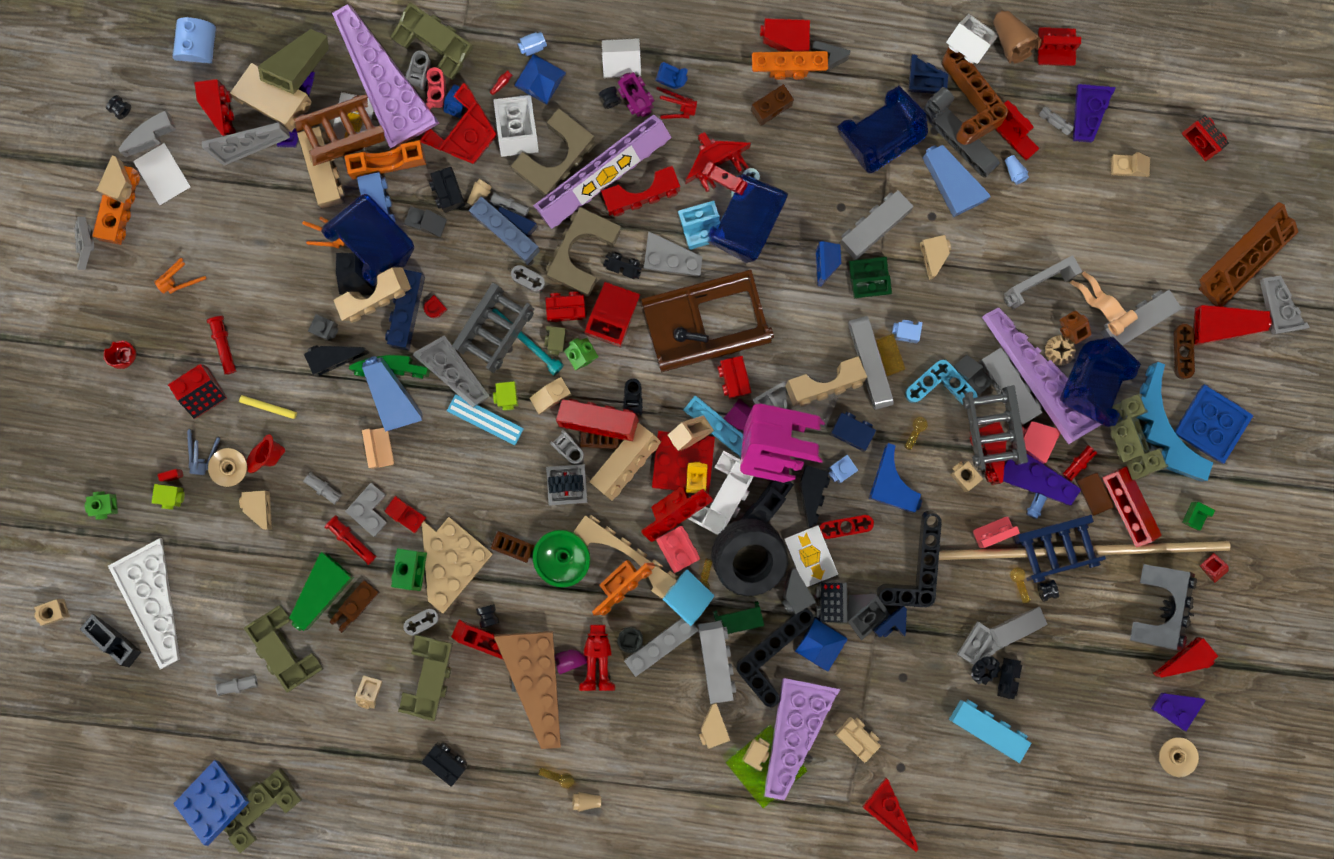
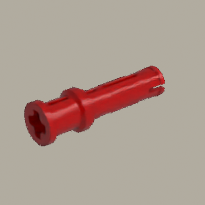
M215 316L206 320L210 324L212 331L211 339L217 345L224 375L237 372L227 340L229 333L224 327V316Z
M335 515L324 528L326 530L329 529L337 536L336 539L338 541H343L367 565H370L377 556L351 533L349 526L346 527L338 520L339 517Z

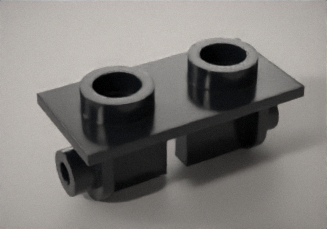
M612 251V253L608 252L605 257L609 260L605 259L603 264L607 270L619 274L622 267L624 268L623 276L634 280L635 278L639 279L641 272L638 270H642L644 267L643 264H640L639 260L635 258L626 259L622 257L621 253Z
M1009 658L1003 659L997 696L1015 699V696L1018 695L1019 682H1015L1014 678H1020L1023 666L1021 661Z

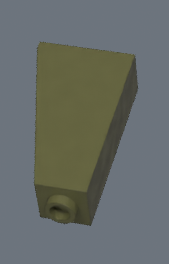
M312 29L308 30L258 66L260 80L295 94L329 50L328 37L321 32Z

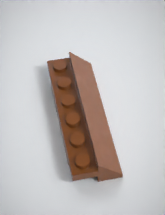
M1278 202L1260 221L1243 235L1199 279L1201 283L1199 290L1215 306L1223 307L1298 233L1296 222L1288 217L1285 204Z

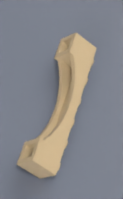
M590 515L589 518L584 516L573 533L580 536L587 546L590 543H600L614 547L630 556L640 566H643L645 563H654L656 567L651 570L652 574L648 576L653 586L651 591L663 599L679 577L671 571L668 574L662 570L663 565L656 560L650 562L646 559L647 554L639 548L637 551L633 550L630 547L632 543L622 537L619 540L614 536L616 532L608 526L605 529L598 525L600 521L594 516Z

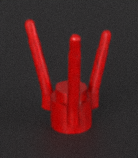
M656 87L658 91L677 98L660 96L662 100L681 105L680 112H683V114L661 115V119H689L690 115L695 116L697 101L661 87Z

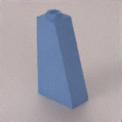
M934 145L926 150L927 153L923 156V160L953 217L986 202L991 197L943 145L939 147Z
M376 356L366 359L362 368L385 432L422 421V411L382 357L377 358Z

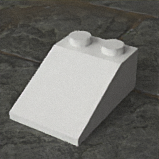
M968 14L958 24L946 43L949 44V48L952 51L965 55L964 58L968 62L978 64L997 39L998 34Z
M531 95L493 99L501 157L520 155L522 152L525 154L539 152Z

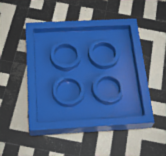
M1202 385L1174 431L1179 438L1217 462L1224 464L1254 415L1208 386Z
M214 760L173 804L202 844L209 846L250 801L221 763Z

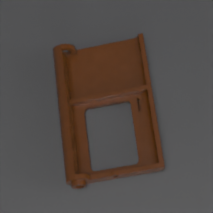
M752 270L641 299L661 373L772 343L771 339L774 338L772 327L768 328ZM741 292L749 293L757 320L756 328L712 339L708 343L693 340L678 342L674 339L673 332L678 327H684L688 332L706 335L698 308L699 304Z

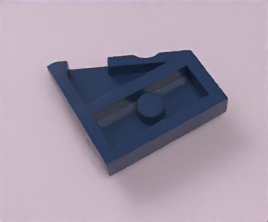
M911 55L908 92L936 94L942 87L947 88V73L936 69L929 62L925 63L917 58V55Z

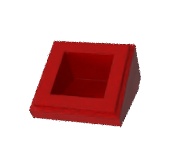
M1215 553L1200 565L1214 583L1229 571V566Z

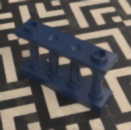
M1092 515L1014 536L1015 544L1022 543V546H1025L1034 574L1027 577V581L1033 580L1034 583L1045 581V576L1089 565V568L1100 566V561L1106 560L1105 556L1096 558L1087 530L1089 528L1088 525L1094 522ZM1074 528L1080 531L1089 559L1080 563L1077 561L1069 533H1071L1070 529ZM1058 533L1062 537L1070 562L1069 566L1059 567L1051 542L1052 534ZM1037 538L1043 541L1052 570L1041 573L1032 545L1034 543L1033 540Z

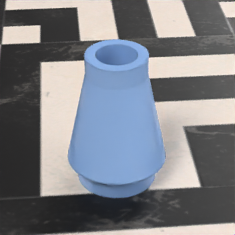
M1015 155L1005 159L1012 182L1018 185L1029 178L1027 169L1016 159Z

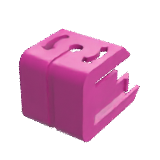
M755 404L744 427L740 471L750 476L788 482L796 477L789 475V468L798 471L804 465L803 461L790 459V456L823 463V460L819 457V445L817 443L793 438L791 433L792 430L804 433L806 427L820 430V424L825 425L824 421L819 416L766 404Z

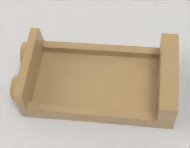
M253 63L249 65L230 92L236 102L240 104L245 103L279 122L290 132L295 128L294 119L308 112L312 103L308 95L299 89L295 94H291L261 81L258 66Z

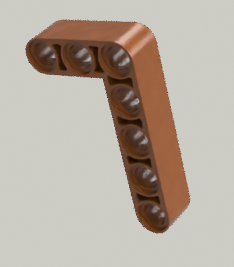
M948 48L942 59V65L979 112V114L966 120L956 135V139L960 144L968 145L1001 126L1008 114V109L974 64L968 62L962 53H956Z

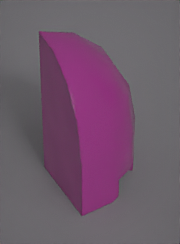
M738 399L723 419L733 427L744 430L751 408L741 399Z
M572 649L555 654L559 675L586 664L587 657L580 651Z

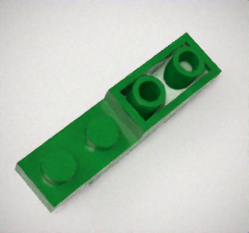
M376 356L377 358L382 357L395 375L404 376L407 373L412 374V378L423 379L424 376L429 377L430 370L427 367L412 365L413 359L409 356ZM366 359L349 365V370L354 372L356 376L365 377L362 366Z

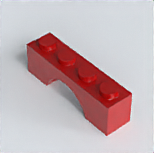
M673 166L656 171L652 185L644 192L630 193L620 185H616L602 190L601 194L609 216L614 215V217L624 214V211L628 209L637 210L645 203L654 204L659 202L662 197L667 196V198L676 196L680 191V184Z

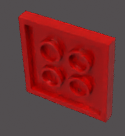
M658 431L657 438L661 443L658 445L655 453L652 488L675 491L683 486L686 489L688 463L701 462L702 464H707L706 492L709 493L715 437L706 436L692 446L678 451L668 436L670 432Z

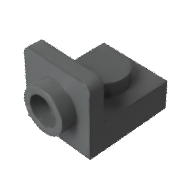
M316 314L308 332L331 341L337 335L338 324Z

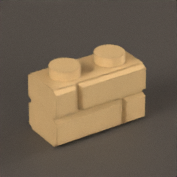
M849 717L835 734L865 763L880 748L881 745L878 743L880 739L872 731L868 734L863 729L866 725L858 718L854 720L852 717Z

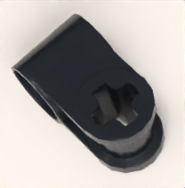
M629 379L624 386L623 410L628 409L642 415L643 398L641 383L637 379ZM630 383L638 384L639 389L637 392L631 393L628 391Z

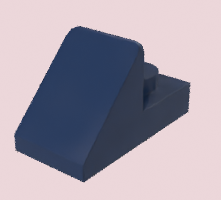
M900 606L873 630L876 636L880 638L883 636L885 638L893 631L892 627L894 626L905 637L906 607Z

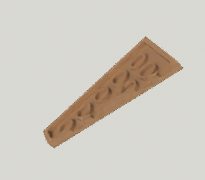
M553 631L494 635L541 749L561 748Z

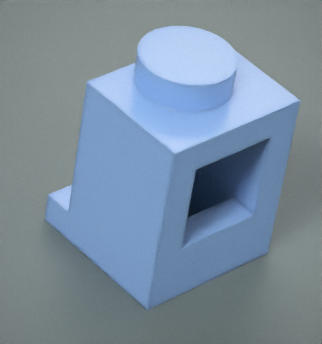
M909 320L894 323L892 328V334H895L894 340L918 343L923 322H918L916 325L913 324V321Z

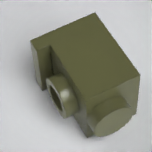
M546 326V331L549 333L545 337L548 355L559 356V353H564L566 328Z

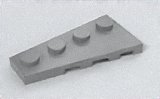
M445 336L415 351L413 354L470 406L475 407L488 399L489 394L456 350L452 348V345Z

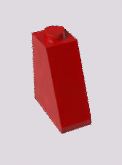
M765 19L764 25H760V37H763L764 44L780 52H808L810 46V20Z

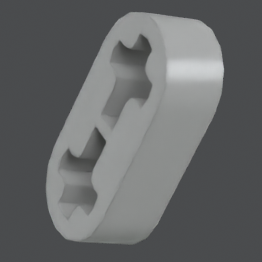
M521 265L515 266L512 269L511 277L517 284L535 293L541 292L545 288V280L541 275ZM521 270H523V275L526 276L527 279H524L522 277L516 279V271L520 272ZM537 279H540L541 286L533 288L534 285L529 280L537 281Z
M426 609L405 621L404 631L408 635L421 633L438 623L439 613L435 609ZM428 612L435 615L433 618L434 622L432 623L431 621L423 622L422 620L428 616ZM411 621L412 623L420 622L421 624L416 627L415 632L408 629Z

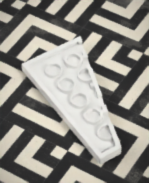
M159 538L110 564L108 568L159 668L163 669L180 660L163 540Z

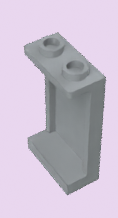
M1072 255L1004 293V301L1008 307L1014 310L1025 303L1020 293L1058 273L1067 282L1080 274L1082 270Z

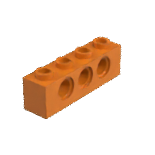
M127 166L124 167L132 184L131 195L126 199L125 203L121 202L118 208H115L117 200L102 195L92 237L99 241L121 245L122 240L126 237L125 228L131 217L130 208L131 204L135 201V188L140 181L139 172ZM116 219V224L111 227V221Z

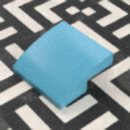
M715 201L678 211L689 250L725 240Z
M685 570L677 582L670 587L663 600L691 626L703 613L715 595L689 570Z

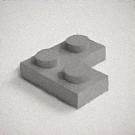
M370 483L345 512L373 537H376L388 522L374 509L387 495L373 483Z

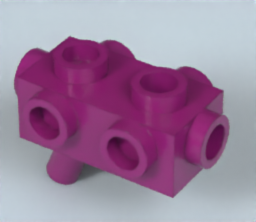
M634 72L621 76V80L618 81L620 86L618 91L623 99L625 97L628 99L629 104H627V107L631 114L636 113L638 117L650 115L652 113L651 109L654 108L652 103L655 100L650 92L646 93L644 91L645 83L641 76L636 77ZM631 86H635L636 89H633L632 92L629 91Z

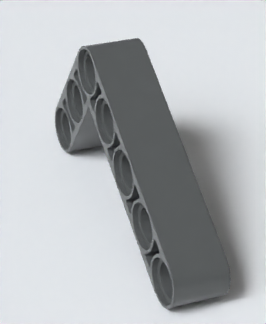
M942 87L928 100L921 112L922 116L982 177H987L1000 165V162L979 139L968 145L960 144L957 141L956 135L963 123L948 109L954 101L953 94L947 88Z

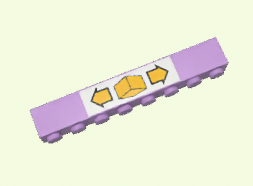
M653 114L533 205L543 221L551 229L558 226L569 215L577 211L579 207L590 202L594 196L605 190L614 181L619 180L623 174L633 169L644 158L649 157L657 148L665 145L671 139V136L663 122Z

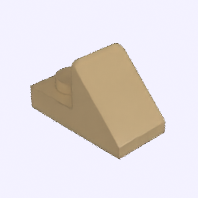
M1136 152L1133 156L1113 155L1111 157V175L1149 177L1150 157Z

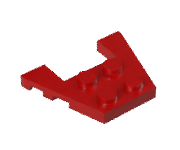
M463 83L453 97L468 109L446 139L431 128L425 132L420 142L475 164L498 134L469 86Z

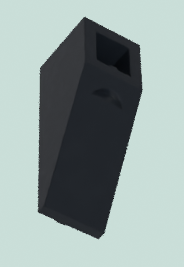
M806 465L799 486L807 527L812 528L813 525L817 524L819 518L817 509L818 506L822 507L825 496L822 493L824 488H828L830 477H828L829 472Z

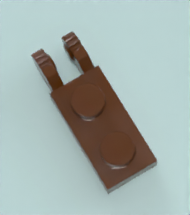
M363 580L338 609L339 611L333 616L330 623L334 625L344 614L348 619L339 628V631L343 633L352 622H355L380 592L366 580Z

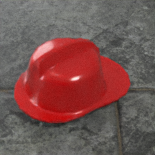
M266 435L250 452L246 461L247 472L255 473L262 466H275L284 454L285 448L274 441L272 435Z

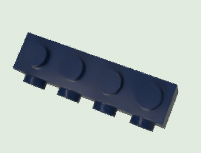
M404 269L411 289L405 292V296L393 299L395 309L390 313L389 322H391V327L386 332L385 341H387L390 347L409 351L425 276L420 272Z

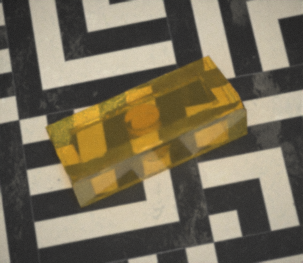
M890 334L877 339L876 344L886 377L904 371L905 366L894 335Z

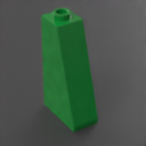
M326 552L319 554L289 617L293 621L291 624L299 631L308 630L354 578Z

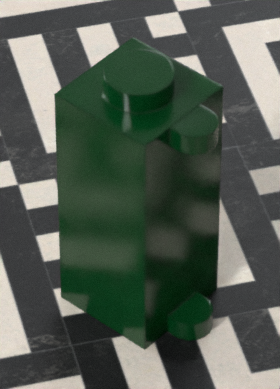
M754 601L755 607L719 616L717 610L713 611L715 621L712 622L721 621L722 626L727 627L728 634L765 626L758 601Z

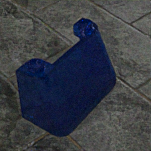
M900 86L887 92L885 106L859 123L855 124L853 120L849 119L844 120L837 126L838 133L863 169L869 174L877 171L921 142L928 134L926 112Z
M741 174L736 177L742 178L748 185L742 195L734 193L720 223L716 227H711L708 233V237H710L708 243L745 263L755 261L760 255L784 206L788 193L760 180Z
M362 194L329 220L321 230L325 238L332 242L340 238L364 263L362 275L372 286L377 284V275L392 267H405L414 251V244L410 237L368 194Z
M1114 337L1089 341L1079 352L1060 400L1067 407L1105 427L1116 426L1119 420V412L1111 408L1122 382L1134 379L1138 374L1141 363Z

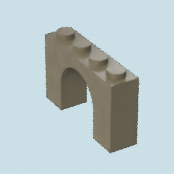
M559 108L549 119L547 126L568 145L569 150L566 159L558 166L544 167L522 152L511 165L514 173L543 196L556 189L562 181L565 182L570 177V171L573 167H578L582 162V156L586 152L589 153L595 146L594 136Z
M579 207L578 212L575 211L570 219L572 224L570 228L565 229L562 235L564 240L561 245L558 244L554 252L556 257L553 262H549L545 272H547L548 279L573 291L580 292V294H584V296L589 298L597 279L579 270L571 263L569 259L570 249L576 241L586 237L597 239L614 247L621 232V226Z

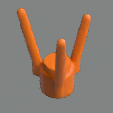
M323 217L319 219L334 228L332 231L306 221L302 222L303 225L329 234L330 240L333 241V243L307 241V245L329 246L340 249V246L345 247L348 241L349 232H346V229L335 225Z
M180 258L154 283L163 294L167 291L172 294L176 290L206 280V276L173 286L175 280L172 276L185 265L182 262L183 258Z

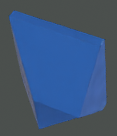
M533 54L514 86L547 105L566 72Z
M821 241L816 247L818 287L822 286L841 265L840 244Z
M814 618L813 623L808 628L795 652L828 672L848 638Z

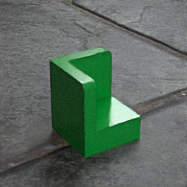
M1191 502L1182 523L1200 531L1206 518L1213 517L1215 510L1200 502Z

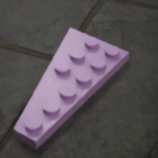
M782 679L764 797L785 800L840 689Z

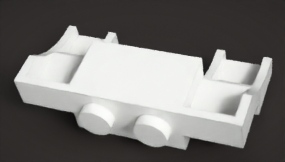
M723 451L714 468L727 475L710 508L705 506L687 519L718 535L727 526L731 517L735 518L740 510L737 506L741 500L745 501L750 491L747 488L754 477L743 474L740 471V459Z

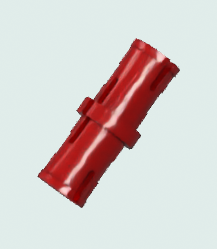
M1087 445L1078 457H1074L1073 463L1062 473L1063 476H1066L1065 478L1072 482L1082 469L1085 470L1087 468L1086 465L1097 452Z

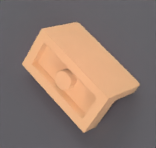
M384 428L362 430L368 468L375 469L394 465L389 431L385 432Z

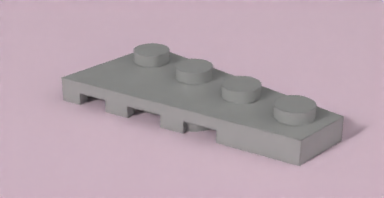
M278 122L202 141V148L225 166L290 138L289 131Z

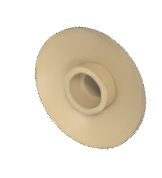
M231 448L221 449L211 457L208 464V472L216 484L224 487L235 486L244 479L247 473V462L239 451ZM229 464L233 467L230 472L227 470Z
M1176 737L1169 739L1163 744L1160 749L1159 760L1162 768L1168 774L1175 777H1185L1196 769L1199 755L1192 742L1185 738ZM1175 753L1179 754V758L1177 760L1174 759Z

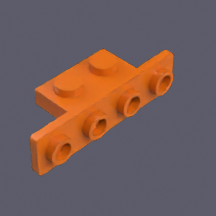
M827 51L752 53V71L769 72L770 78L774 77L776 80H783L785 77H793V79L800 80L807 77L809 71L828 70Z
M630 560L622 563L600 584L607 598L592 611L593 615L604 616L608 614L615 603L621 602L628 591L634 590L639 585L638 582L641 579H645L652 574L651 570L656 567L655 564L645 563L636 570Z

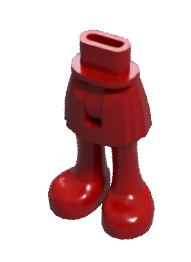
M590 625V634L587 635L584 647V655L587 656V677L584 682L580 683L579 691H596L597 658H599L600 673L598 690L615 691L616 686L610 681L608 676V656H611L609 639L606 637L608 634H605L606 625Z

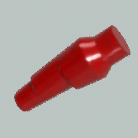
M507 70L498 78L490 93L494 95L502 89L513 75Z

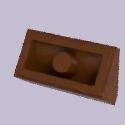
M1093 473L1077 480V484L1093 516L1114 507L1098 473Z

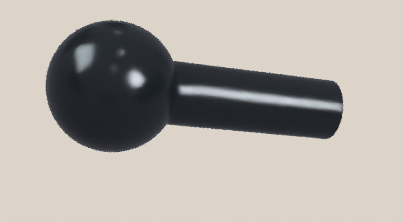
M678 327L673 332V337L678 342L693 340L708 343L709 335L688 332L684 327Z

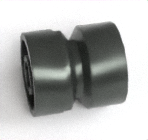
M626 627L619 633L618 645L622 651L634 653L641 648L643 636L637 628Z

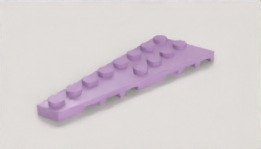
M347 4L332 13L379 124L384 130V135L390 149H395L400 144H404L438 125L439 122L352 6Z
M1000 308L982 317L1068 445L1109 421L1106 416L1103 418L1095 410L1097 407L1093 403L1090 405L1082 397L1083 393L1080 390L1073 388L1069 378L1051 360L1047 361L1040 354L1041 350L1038 347L1034 348L1027 341L1028 337L1025 334L1018 332L1014 322Z

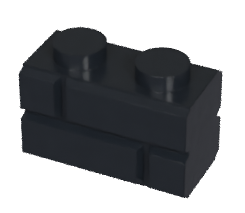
M447 167L430 174L431 180L428 181L431 190H436L438 197L435 198L438 209L442 208L443 212L447 213L465 206L452 167Z
M437 742L421 763L452 787L468 766L465 764L467 761L460 755L455 756L450 752L452 749L446 743L442 742L440 744Z

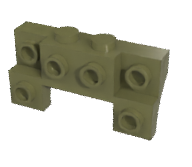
M411 2L403 11L397 27L390 36L392 40L405 49L409 47L414 38H417L442 55L443 58L436 68L441 69L443 74L452 81L463 67L462 63L473 49L472 44L457 35L455 29L449 25L447 27L444 26L438 17L428 15Z
M1141 394L1106 408L1112 423L1110 426L1112 430L1110 431L1111 438L1116 442L1118 447L1117 454L1123 462H1126L1132 480L1144 478L1169 467L1165 462L1161 448L1150 452L1139 420L1136 418L1148 412L1143 404Z
M278 605L245 626L244 630L257 647L255 651L261 659L264 658L267 662L266 667L272 675L275 674L288 693L324 668L314 653L299 661L279 631L291 619H289L283 607Z
M415 635L411 654L426 658H424L417 693L402 692L398 712L430 721L436 720L440 701L442 698H445L447 693V686H445L446 678L449 679L452 667H449V660L453 643Z
M281 768L277 769L261 784L256 782L248 789L250 793L246 797L250 802L224 829L229 836L228 840L239 853H242L257 840L248 826L272 805L277 803L285 813H288L302 800Z

